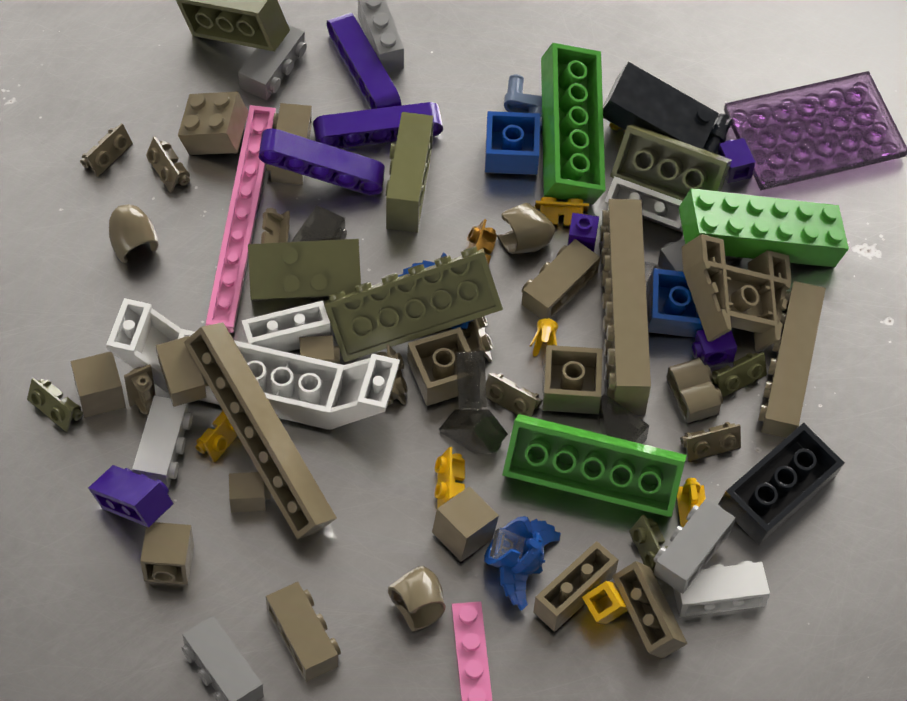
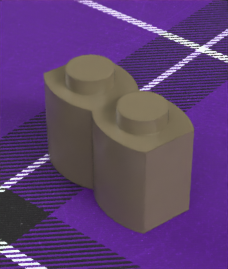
M697 358L668 368L666 376L674 397L677 399L679 408L687 423L719 414L721 404H723V396L720 389L715 388L711 382L712 373L708 365H704L702 360Z

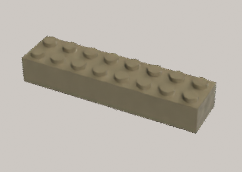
M609 199L607 210H602V225H600V241H603L600 259L601 264H604L601 284L605 286V293L602 296V308L606 309V316L603 319V332L607 336V339L604 341V356H607L608 361L605 364V380H608L609 386L606 388V404H611L612 415H645L651 389L642 202L638 199Z

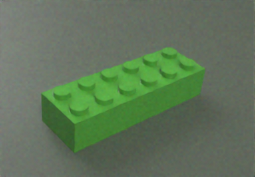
M552 42L541 57L544 197L562 200L582 199L583 203L594 204L606 191L601 51Z
M691 188L679 206L685 244L701 234L724 239L725 256L754 259L768 250L789 255L790 263L836 267L849 249L839 205Z
M518 414L514 420L502 476L672 518L687 455Z

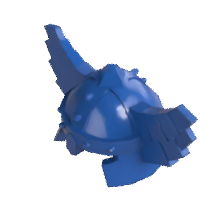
M526 516L517 517L504 526L493 538L484 555V560L487 564L500 568V585H503L505 595L509 596L513 605H518L520 611L528 605L526 600L528 576L540 574L543 571L542 564L545 563L544 546L550 542L560 541L561 535L560 532L555 531L553 525L547 524L546 521H538V519L530 521ZM503 537L511 542L512 549L508 552L500 549L499 554L502 556L498 557L496 554L499 539ZM502 540L501 547L508 549L510 547L509 543Z

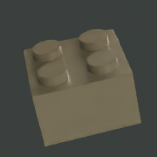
M238 91L189 94L178 137L189 155L238 153L249 111Z
M461 327L408 343L407 361L426 406L479 390L481 372Z
M546 345L543 411L599 414L603 349Z

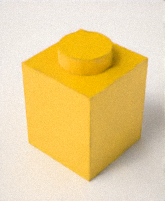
M605 581L582 596L597 623L608 624L628 611L615 582Z

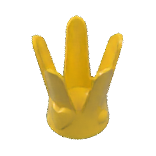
M545 318L537 322V332L529 345L531 347L535 342L533 349L534 357L539 354L543 342L547 343V345L555 344L557 346L556 332L558 324L556 321Z

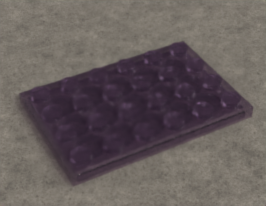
M869 71L725 103L724 106L725 114L732 118L731 127L736 138L745 139L756 162L753 176L760 191L907 156V146Z

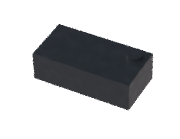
M629 61L617 76L603 105V118L625 131L627 126L635 124L703 149L719 115L718 112Z
M803 423L728 488L718 505L736 517L735 522L760 545L838 474L845 462Z

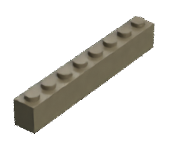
M222 322L200 327L184 343L297 539L320 532L337 517L225 324Z

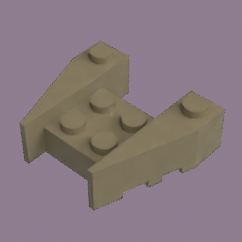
M701 234L682 246L683 272L708 341L712 342L731 331V327L754 332L756 352H760L780 340L783 325L780 322L782 311L786 309L788 301L785 299L786 291L790 289L792 281L789 255L767 250L747 263L748 270L726 265L724 239Z

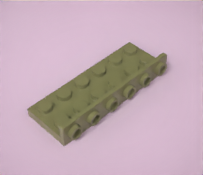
M476 246L461 251L462 256L451 259L450 255L434 260L435 265L425 268L424 264L417 265L408 269L409 274L398 277L397 273L382 277V283L372 286L371 282H366L356 286L355 292L345 294V291H339L329 295L330 300L326 301L324 306L344 362L387 349L386 345L388 344L393 347L503 310L484 249L477 250Z

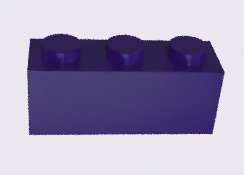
M112 465L88 487L102 509L146 527H150L174 504L168 495V487L158 479L155 481L144 474L139 475L128 468L123 469Z

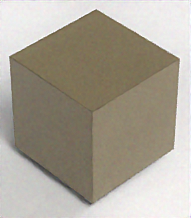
M111 351L70 361L84 418L126 408L122 384L114 355Z
M469 486L437 508L432 533L460 561H463L493 539L499 515Z
M154 522L150 527H146L140 560L144 581L188 585L194 549L191 525Z

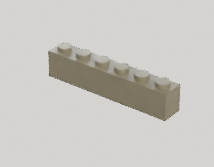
M793 281L791 291H786L787 309L786 313H782L780 320L783 324L780 340L773 345V351L777 352L776 359L771 358L768 374L773 375L772 382L766 381L763 397L768 398L767 405H761L758 421H763L762 433L787 438L799 427L826 290L824 287Z

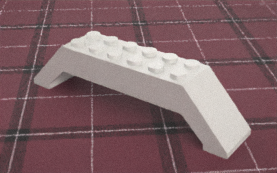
M124 298L106 346L109 351L134 369L150 364L154 384L166 393H169L158 361L156 345L187 336L190 337L195 332L181 329L155 311L151 304ZM234 341L280 419L329 430L385 412L400 364L399 359L372 354L371 358L341 365ZM206 386L207 398L200 400L219 404L210 387Z

